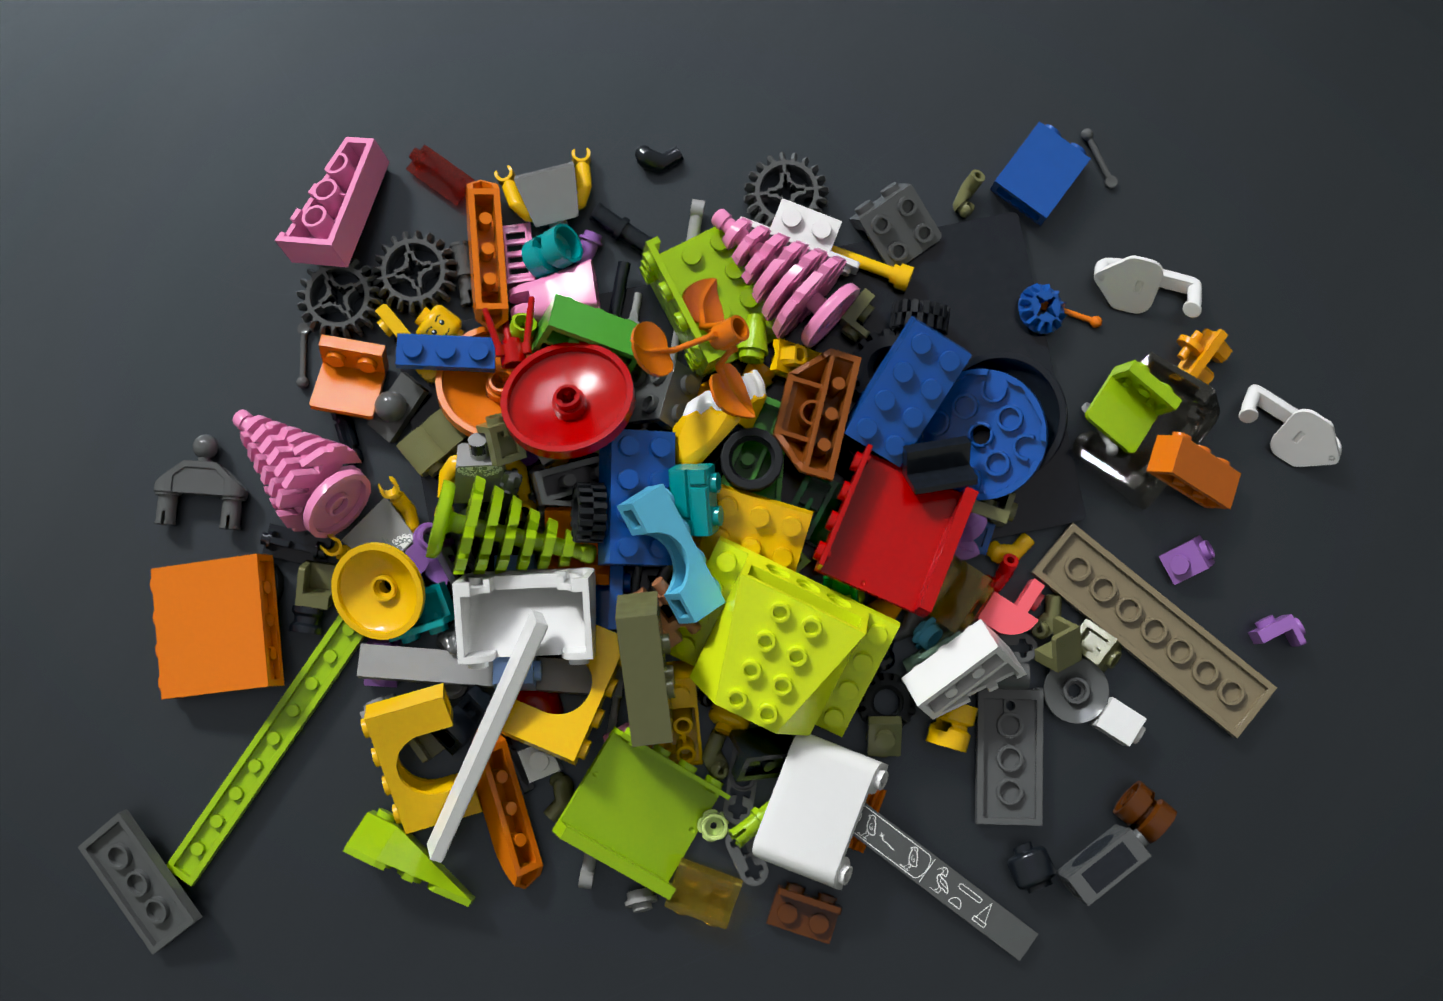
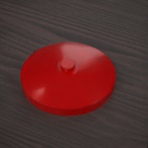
M586 342L558 343L531 354L511 372L501 394V414L509 434L525 450L551 459L577 458L603 448L624 430L635 407L634 384L626 364L612 351Z

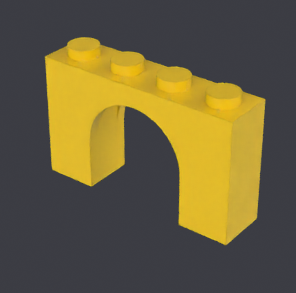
M596 625V656L594 659H589L588 664H585L592 675V686L587 699L580 707L565 714H550L515 700L501 733L575 766L579 758L585 760L592 741L588 740L589 734L593 727L599 728L606 711L601 709L606 696L609 698L613 697L619 682L615 678L619 666H621L617 633Z
M444 683L368 704L365 708L364 718L360 721L365 738H371L374 746L371 748L373 762L376 767L381 766L384 776L381 778L384 792L387 796L392 795L394 801L392 812L395 822L397 824L402 823L405 834L435 826L458 775L456 773L438 779L420 778L405 769L398 755L402 747L413 738L453 726V709ZM476 789L463 818L483 812Z

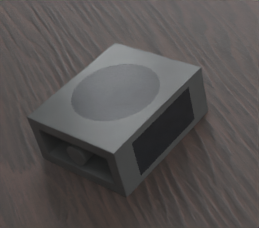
M1115 824L1056 871V875L1076 900L1090 906L1151 857L1146 849L1149 843L1137 829L1133 831L1129 826L1126 828Z

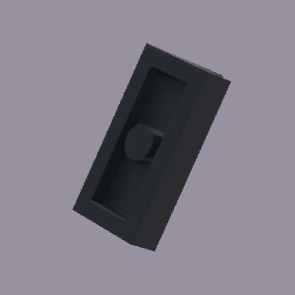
M967 436L903 446L902 474L914 494L918 495L978 484V476L970 466L971 442Z
M763 727L731 730L729 738L739 753L731 771L736 782L778 778L794 740L792 735L775 734Z

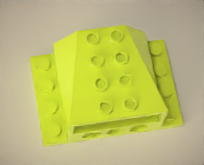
M720 536L706 565L712 577L719 582L722 589L721 594L726 603L698 621L702 627L697 633L691 635L686 627L678 628L682 634L683 641L671 648L670 655L694 666L689 678L715 705L775 734L810 736L814 726L817 725L842 737L899 630L900 622Z

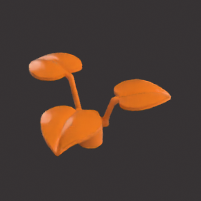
M717 278L696 281L688 286L682 295L695 323H699V329L704 330L708 333L707 335L668 348L666 336L656 324L646 321L634 327L630 338L634 358L646 373L655 377H663L673 371V362L669 354L677 353L709 341L716 350H726L715 365L717 373L711 375L709 379L713 400L728 415L746 419L756 417L740 373L732 364L725 363L732 354L738 351L736 345L749 338V328L746 321L739 315H733L724 320V313L717 292Z

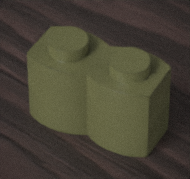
M440 408L422 425L404 437L396 447L420 476L425 478L430 475L433 478L439 474L445 461L450 456L457 455L458 445L468 443L469 437L458 431L447 420Z

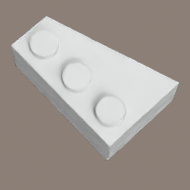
M980 619L973 625L968 626L948 644L941 646L936 653L921 664L913 667L901 679L916 705L930 718L935 719L971 702L969 696L985 688L992 692L999 688L998 682L1014 674L1017 679L1027 674L1010 647Z

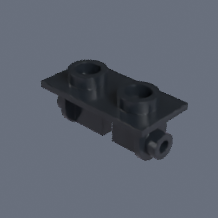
M270 523L268 532H263L260 543L264 545L262 554L273 555V558L303 564L306 560L327 563L328 555L320 549V545L325 549H331L333 540L329 537L316 538L308 532H294L292 528Z

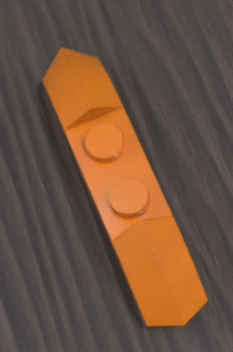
M480 179L466 184V214L472 300L475 320L488 329L482 312L483 308H488L497 329L508 321L509 314L500 188L496 183Z
M500 734L476 790L501 867L515 887L526 889L541 875L543 863L506 739Z

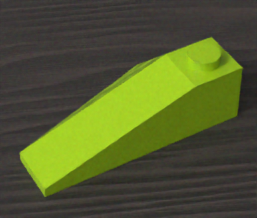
M379 808L378 811L372 810L367 812L343 852L384 871L385 868L391 869L392 867L398 869L397 874L408 882L421 884L422 880L428 882L427 888L430 891L469 907L476 898L442 863L430 860L428 849L412 833L405 834L402 824H397L393 813L386 809Z

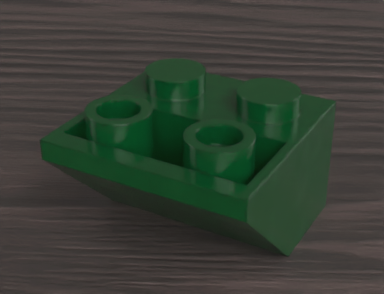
M806 475L790 504L814 511L804 542L814 548L817 547L820 540L826 542L830 532L825 529L832 510L838 512L842 503L841 500L837 499L842 484L834 479L830 482Z

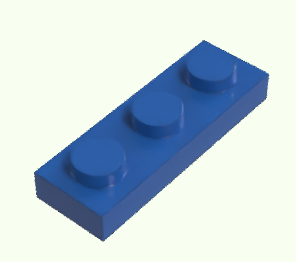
M397 333L395 365L398 369L495 373V347L491 337Z

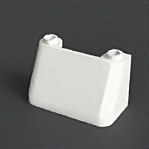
M595 568L508 570L495 574L494 571H485V574H464L452 583L458 664H468L470 669H482L489 667V662L497 657H510L531 609L543 613L548 624V629L536 656L562 655L563 659L569 660L570 665L588 664L589 659H594L596 656Z
M812 734L810 736L796 735L756 834L752 848L753 855L834 889L842 890L843 885L849 882L853 872V867L850 866V859L845 856L868 794H875L878 790H883L889 775L887 772L889 765Z

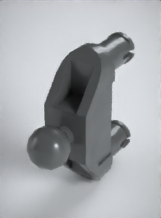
M208 434L200 435L194 440L192 445L198 461L183 460L164 473L154 483L153 491L155 495H158L154 524L176 526L178 497H182V495L220 497L219 499L223 501L219 529L240 530L242 502H246V499H248V490L225 466L217 462H211V458L217 454L219 449L216 438Z

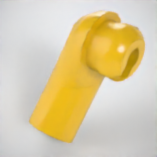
M1022 533L1012 544H1000L998 541L990 542L986 555L991 557V561L1000 564L1003 556L1008 553L1014 554L1020 560L1035 542L1026 533Z

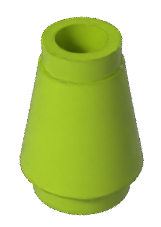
M748 314L746 323L749 328V338L738 344V359L748 364H762L765 357L768 356L766 318L761 314Z

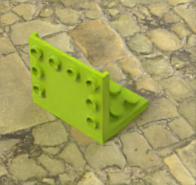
M716 227L660 254L658 251L661 241L658 236L645 242L641 267H639L640 272L647 285H651L681 344L708 334L704 330L699 329V323H695L682 298L685 289L696 281L717 278V292L722 305L724 320L733 315H739L745 321L748 314L763 315L762 308L765 301L757 303L752 296L753 287L756 282L747 285L741 276L746 270L745 266L747 263L739 268L731 257L738 245L732 249L730 248L728 251L722 241L725 233L722 230L719 231ZM774 318L772 321L766 320L768 344L772 343L773 339H777L772 330L775 322ZM709 341L685 349L686 354L684 356L690 369L701 377H705L716 371L715 365L726 350H716ZM739 353L732 354L725 363L731 364L739 360Z

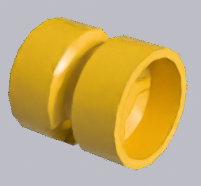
M965 704L936 718L935 722L929 724L925 741L966 753L971 738L967 730L969 727L974 726L978 708Z

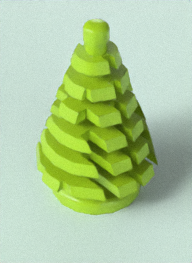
M478 475L475 476L466 514L454 512L452 504L456 486L451 481L443 480L425 557L432 559L439 557L447 533L461 534L452 575H464L474 537L480 538L474 565V575L485 574L494 541L500 542L495 564V574L504 573L507 570L513 546L520 547L516 562L517 570H527L533 550L539 551L537 569H547L552 555L559 556L558 567L569 566L571 558L587 564L594 562L597 555L596 546L588 543H574L569 529H566L564 539L557 537L558 521L548 518L544 533H537L540 512L533 508H530L524 529L517 528L521 515L522 500L513 495L510 501L504 525L498 524L504 490L494 485L485 520L478 519L486 479Z

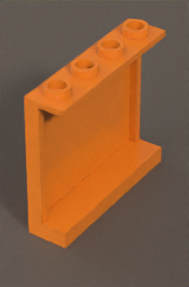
M250 554L151 569L150 589L153 594L154 603L153 623L156 627L157 639L155 653L159 664L158 687L161 691V700L285 686L273 555Z

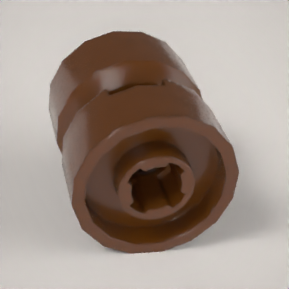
M1137 781L1119 799L1113 809V814L1127 825L1134 824L1135 829L1151 844L1158 840L1171 826L1177 811L1163 799L1155 800V792L1142 781Z

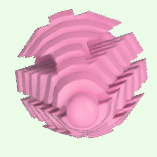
M719 209L713 215L711 223L719 231L722 230L725 233L722 241L727 250L729 251L730 248L732 249L738 245L731 257L739 268L747 263L745 266L746 270L741 276L747 285L756 282L753 287L752 296L757 303L765 301L762 313L767 321L775 319L772 330L776 338H783L784 335H788L799 322L802 323L812 312L814 315L801 334L803 345L809 349L821 341L834 328L857 299L860 288L853 283L843 285L828 299L824 297L833 288L837 279L842 274L847 263L846 259L837 255L826 261L828 257L827 251L814 248V250L808 252L809 244L799 240L785 247L790 237L778 232V234L768 239L772 231L763 225L757 226L749 232L753 224L751 220L742 217L735 221L732 215L725 209Z
M244 409L235 413L232 421L239 430L243 431L240 432V439L247 449V456L254 463L253 468L255 471L260 473L262 483L269 485L264 486V491L272 497L269 500L287 528H292L294 532L308 530L316 538H328V534H338L360 515L368 502L371 493V483L359 468L354 465L343 466V464L362 463L353 449L321 436L302 432L299 428L287 426V424L273 421L265 416H253Z

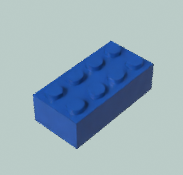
M911 316L849 412L844 434L864 446L868 444L873 445L872 451L900 467L903 463V446L916 443L972 357V354Z
M624 429L612 442L599 449V483H604L606 487L605 492L607 493L605 537L602 543H598L599 566H673L668 550L660 541L647 535H631L616 506L648 486L664 484L665 488L670 491L668 470L675 466L676 432Z

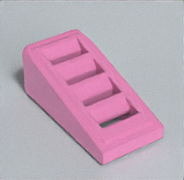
M531 223L502 226L507 289L536 280L537 277L533 276L530 272L511 274V270L526 268L523 261L510 263V258L522 257V250L509 251L508 249L509 246L524 245L525 242L533 239ZM525 232V238L507 240V234Z

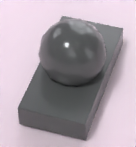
M401 372L390 390L381 393L377 397L374 404V417L368 421L367 425L389 443H395L430 391L408 373Z

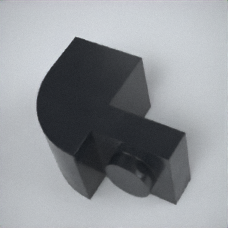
M475 685L464 695L458 705L453 708V726L431 732V734L453 756L475 736L492 697Z

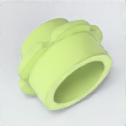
M709 809L703 813L702 818H699L697 828L706 841L714 842L726 837L729 830V821L725 818L723 812L719 813L716 809ZM715 822V823H716V827H715V828H711V827H710L711 823Z

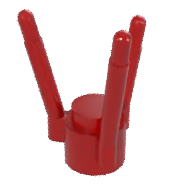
M530 296L528 299L524 341L522 343L520 338L511 336L509 319L502 324L505 339L500 341L488 308H483L482 310L495 347L496 357H500L503 369L514 370L517 365L527 358L526 355L532 354L531 336L535 304L534 296Z

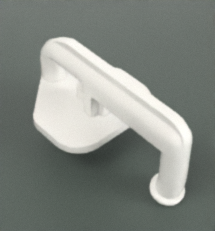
M1136 255L1128 256L1124 259L1103 258L1095 265L1094 280L1110 306L1114 309L1134 314L1143 313L1151 307L1157 291L1161 287L1187 294V301L1183 305V312L1188 317L1196 318L1202 312V284L1195 277L1165 270L1157 261Z
M1253 384L1248 388L1242 402L1241 411L1239 412V419L1245 423L1254 422L1258 418L1256 408L1259 406L1284 422L1273 435L1270 442V448L1277 457L1294 467L1334 465L1339 462L1342 445L1336 437L1334 425L1331 421L1313 410H1298L1259 385Z

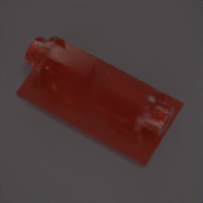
M425 144L421 150L414 148L409 155L412 161L406 170L456 206L466 195V184L475 181Z

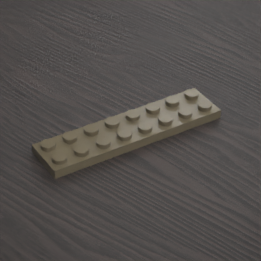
M1071 523L1031 572L1033 576L1055 594L1060 595L1065 602L1081 615L1118 639L1124 650L1233 738L1238 739L1277 689L1264 676L1074 523Z

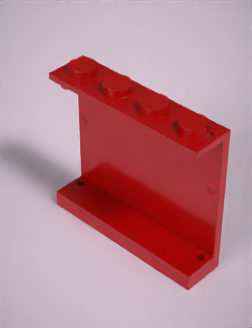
M868 444L862 453L857 451L849 469L855 472L851 481H844L837 499L841 500L842 503L838 512L832 510L825 529L830 532L826 542L820 540L816 547L813 559L817 560L814 571L925 618L933 610L979 491L966 486L961 492L948 489L916 495L902 474L903 467H898L887 460L870 454L873 445Z

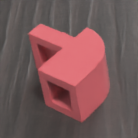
M1035 578L1028 580L1014 604L994 591L987 596L973 621L977 622L981 619L998 635L1024 633L1039 621L1028 612L1030 609L1035 611L1041 604L1045 596L1041 591L1045 585Z

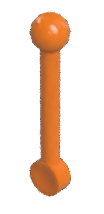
M1041 303L1040 310L1047 311L1049 303ZM1064 308V313L1067 316L1088 322L1093 328H1099L1102 325V319L1099 316L1090 317Z

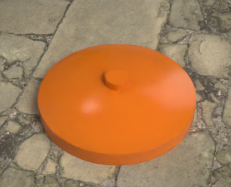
M501 325L496 329L500 341L505 339L503 326ZM484 326L470 330L462 335L491 337L489 330ZM496 357L495 373L436 370L435 386L437 399L447 420L458 431L468 437L474 433H479L477 432L476 425L485 423L487 416L501 413L502 390L513 370L503 369L500 357Z

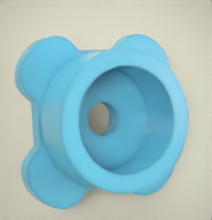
M934 617L927 621H922L915 628L912 642L916 643L915 647L917 649L923 647L925 650H928L940 641L943 630L935 623L936 619Z

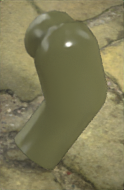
M974 169L970 172L962 183L953 202L954 212H958L963 218H967L975 210V205L970 202V199L985 180V175L980 170Z
M1045 595V611L1037 618L1039 621L1031 628V632L1036 638L1045 639L1053 633V618L1061 616L1062 597L1060 595Z
M560 771L550 777L549 782L553 786L555 799L543 812L555 823L574 794L573 781L568 775Z

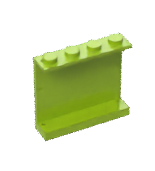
M614 726L552 831L561 840L670 900L676 888L669 883V880L698 833L697 823L699 818L703 817L705 811L712 809L719 795L727 800L731 796L721 790L724 786L722 782L708 774L705 779L695 774L698 768L682 758L677 764L669 759L671 752L658 744L653 745L651 748L647 745L632 747L630 727H627L625 732Z

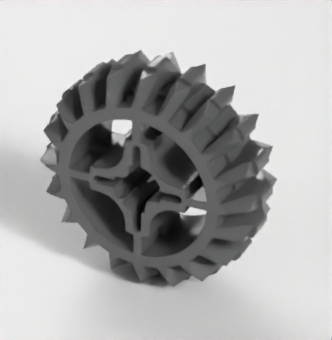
M784 152L779 153V161H775L772 155L767 156L768 166L758 162L756 164L758 172L750 171L748 174V178L752 182L745 183L744 190L749 193L744 196V203L752 204L747 208V214H757L753 221L760 224L765 222L764 225L771 227L775 214L771 213L763 203H767L768 206L779 207L783 198L781 195L784 183L786 190L790 191L789 195L791 194L789 201L797 204L804 202L805 199L812 198L808 208L824 214L821 208L828 206L829 201L824 196L829 194V188L821 186L826 181L825 175L815 176L819 171V166L813 165L808 168V157L803 158L801 163L797 162L798 156L795 152L792 153L791 160H785ZM779 174L778 185L768 188V191L760 192L762 186L769 178ZM790 174L803 179L809 187H806L805 184L794 183L791 180Z
M420 230L415 231L414 238L412 239L407 231H403V240L400 242L395 236H392L391 242L394 245L391 248L385 244L381 246L386 255H376L374 258L381 266L372 268V273L380 276L373 281L374 286L382 287L377 293L381 299L387 298L386 304L390 308L397 305V312L399 314L405 313L409 307V314L412 317H416L418 308H421V311H423L425 307L428 308L430 305L433 307L440 305L437 302L440 299L448 303L451 299L445 292L447 290L451 292L457 290L456 285L449 282L458 278L457 272L452 271L457 265L456 259H450L453 254L452 249H444L445 241L443 239L435 241L433 233L429 232L423 239ZM415 251L431 253L439 259V262H422L417 257ZM405 255V262L402 267L395 269L394 273H392L396 262ZM413 262L420 270L417 278L418 284L412 278L414 274L413 269H415ZM440 273L436 285L427 292V283ZM399 283L401 286L410 285L413 287L416 296L402 295L394 290L393 285Z
M355 258L349 263L348 268L317 265L319 267L317 272L311 268L307 269V273L311 278L310 280L300 279V284L306 290L296 292V295L304 300L297 304V308L300 311H306L301 316V319L305 323L311 322L309 329L312 332L320 330V337L322 334H331V336L340 338L343 333L344 338L352 339L353 331L359 337L364 336V332L361 329L364 325L369 329H373L374 325L369 319L371 317L380 318L374 308L380 307L384 304V301L376 298L378 297L377 293L382 287L373 285V281L378 276L370 275L372 269L368 265L361 268V261ZM351 276L360 281L355 284L350 282L346 285H340L334 277ZM325 284L327 288L326 294L322 299L318 300L319 304L317 305L318 293ZM334 288L344 295L343 303L346 309L337 303L338 298ZM365 293L363 305L356 314L354 304L362 297L361 294ZM339 312L347 320L343 322H330L321 318V316L327 313L331 315Z

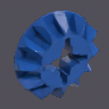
M1036 283L1029 286L1022 292L1018 302L1021 320L1030 330L1039 334L1054 332L1062 326L1061 323L1067 316L1064 313V306L1067 302L1061 300L1059 297L1060 291L1050 288V284L1041 285ZM1048 302L1047 312L1037 315L1041 308V303Z

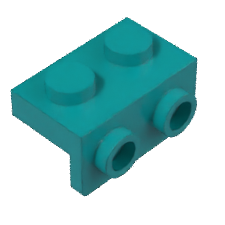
M445 581L425 587V605L419 620L409 631L401 636L389 639V642L401 639L403 644H407L420 639L421 632L429 630L430 635H434L449 629L447 623L455 619L454 604Z

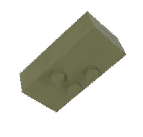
M658 591L617 595L615 621L632 747L673 743L671 698H675V676L673 665H667L665 654L671 653L669 633L663 634Z

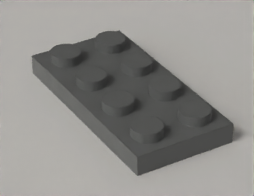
M127 809L117 813L78 846L80 852L152 955L162 950L202 918L198 909Z

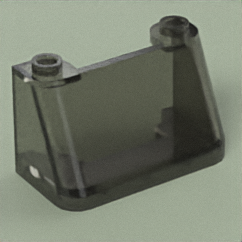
M1152 351L1145 359H1141L1138 362L1145 364L1150 369L1152 375L1159 381L1171 386L1174 393L1182 399L1177 410L1158 415L1134 453L1128 454L1118 447V453L1115 456H1109L1106 453V445L1101 436L1093 430L1079 434L1072 448L1073 455L1142 510L1149 507L1167 485L1146 471L1157 435H1172V432H1182L1192 437L1191 441L1199 445L1216 424L1220 415V407L1216 391L1213 387Z

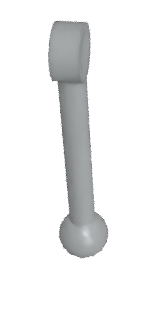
M1088 402L1081 407L1084 413L1090 406ZM1097 429L1106 445V453L1109 456H1115L1119 450L1118 446Z

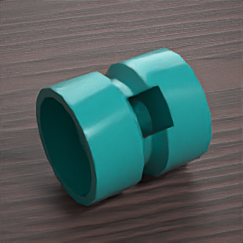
M562 223L525 242L522 247L523 262L529 272L538 279L580 261L583 256V247L577 233L570 226Z

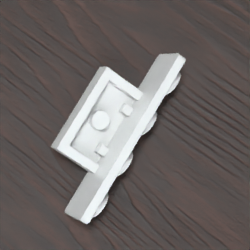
M782 198L771 227L763 225L772 231L768 239L779 232L790 237L785 247L796 242V240L805 242L810 247L808 252L814 250V248L827 251L828 257L826 261L837 255L846 259L847 263L841 275H856L860 262L831 251L842 221ZM751 220L753 224L749 232L763 224Z

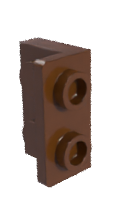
M787 881L786 886L778 884L766 924L830 944L838 916L841 915L843 909L840 904L836 903L837 898L823 892H818L817 897L805 893L806 887Z

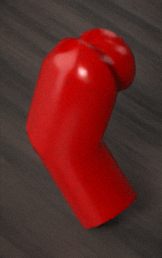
M1005 554L994 576L984 575L980 582L981 591L989 592V594L994 591L999 593L1013 576L1019 563L1018 558L1014 554Z

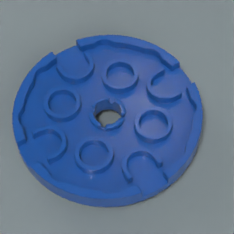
M971 369L960 373L916 441V444L967 436L971 442L970 466L978 476V484L967 487L979 491L976 500L997 499L1020 489L1039 469L1048 444L1047 419L1036 395L1017 378L996 370ZM980 425L990 429V438L985 444H978L973 438L975 428ZM965 487L954 488V490L961 492Z

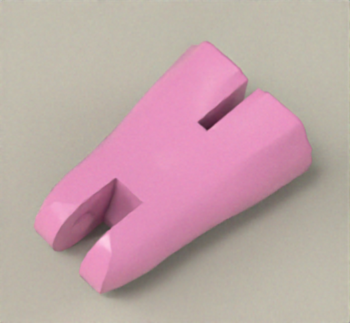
M592 259L569 266L548 276L519 284L508 290L509 302L515 304L510 310L511 319L517 313H527L530 296L535 298L534 318L537 323H539L555 294L571 297L575 301L601 309L597 278Z

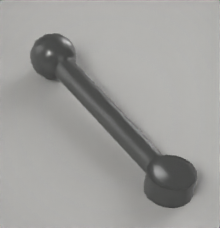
M1089 128L1084 129L1081 132V137L1088 142L1106 178L1104 181L1106 188H1115L1118 184V179L1110 174L1093 140V131Z
M304 322L297 326L301 339L300 377L297 379L296 384L302 389L309 385V380L306 377L307 336L311 332L309 325Z

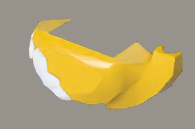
M758 370L745 373L742 377L756 415L752 419L726 414L716 405L710 391H705L687 403L682 417L672 430V432H676L675 465L702 463L738 423L745 428H753L767 398L764 380Z

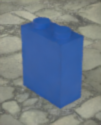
M1039 121L996 178L990 190L1041 226L1091 158L1086 155V151L1076 143L1070 144L1063 139L1061 133L1055 127L1049 124L1044 125Z

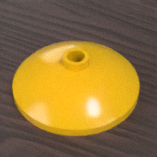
M379 542L361 544L345 553L334 569L331 580L334 605L344 622L357 633L371 639H393L409 631L419 620L425 605L424 581L415 563L398 548ZM385 581L389 582L391 590L386 588Z

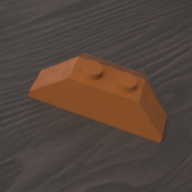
M830 348L787 374L772 436L777 439L783 451L800 473L830 482L833 481L861 357Z

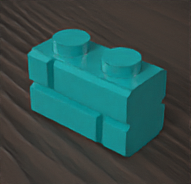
M677 464L668 470L670 492L674 496L675 507L681 518L690 527V535H713L719 530V526H722L724 520L723 508L717 505V493L721 490V476L719 473H715V464Z

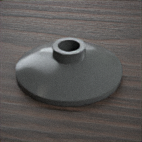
M1082 659L1059 673L1051 669L1044 682V698L1048 708L1056 717L1065 722L1077 724L1089 722L1099 716L1107 705L1109 698L1107 678L1103 671L1089 660ZM1073 684L1079 688V694L1076 697H1072L1068 691L1069 687Z

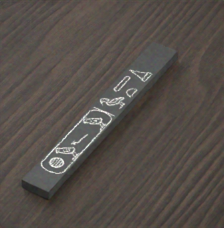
M865 803L853 836L1020 961L1038 936V933Z

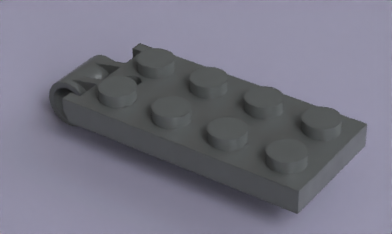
M1020 663L1027 675L1017 679L1014 674L998 682V689L989 692L985 688L976 693V708H978L976 716L975 764L976 824L1042 826L1044 690L1040 687L1029 689L1030 667L1028 663ZM1008 701L1013 703L1012 710L1006 708Z

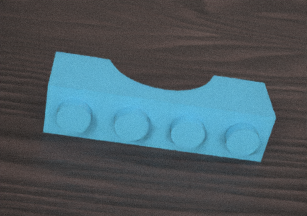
M664 484L648 486L616 506L632 536H651L660 541L668 550L672 560L673 575L664 596L679 624L696 623L726 603L721 594L722 589L719 582L712 577L706 565L704 553L694 543L690 535L691 530L688 523L681 518L675 507L674 496L665 488Z

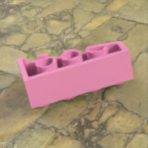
M346 137L324 168L326 171L324 178L317 184L314 183L308 191L310 198L302 209L297 208L290 217L293 223L286 233L281 231L275 239V242L292 263L348 268L389 165V160L374 138Z

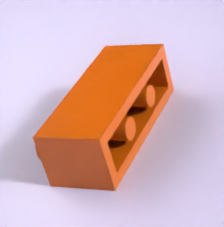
M1172 432V435H1157L1146 471L1204 508L1231 509L1241 473L1232 468L1228 460L1211 454V449L1208 447L1197 445L1191 441L1192 437L1188 434Z

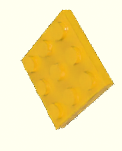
M721 484V490L717 493V505L723 508V524L719 526V530L713 535L702 536L699 549L706 557V564L720 536L796 572L814 511Z

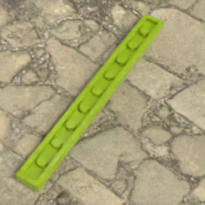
M340 615L333 622L166 864L172 874L188 885L193 886L197 883L364 640L365 636L350 628Z

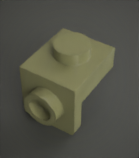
M868 716V730L865 735L868 756L881 758L901 756V716Z

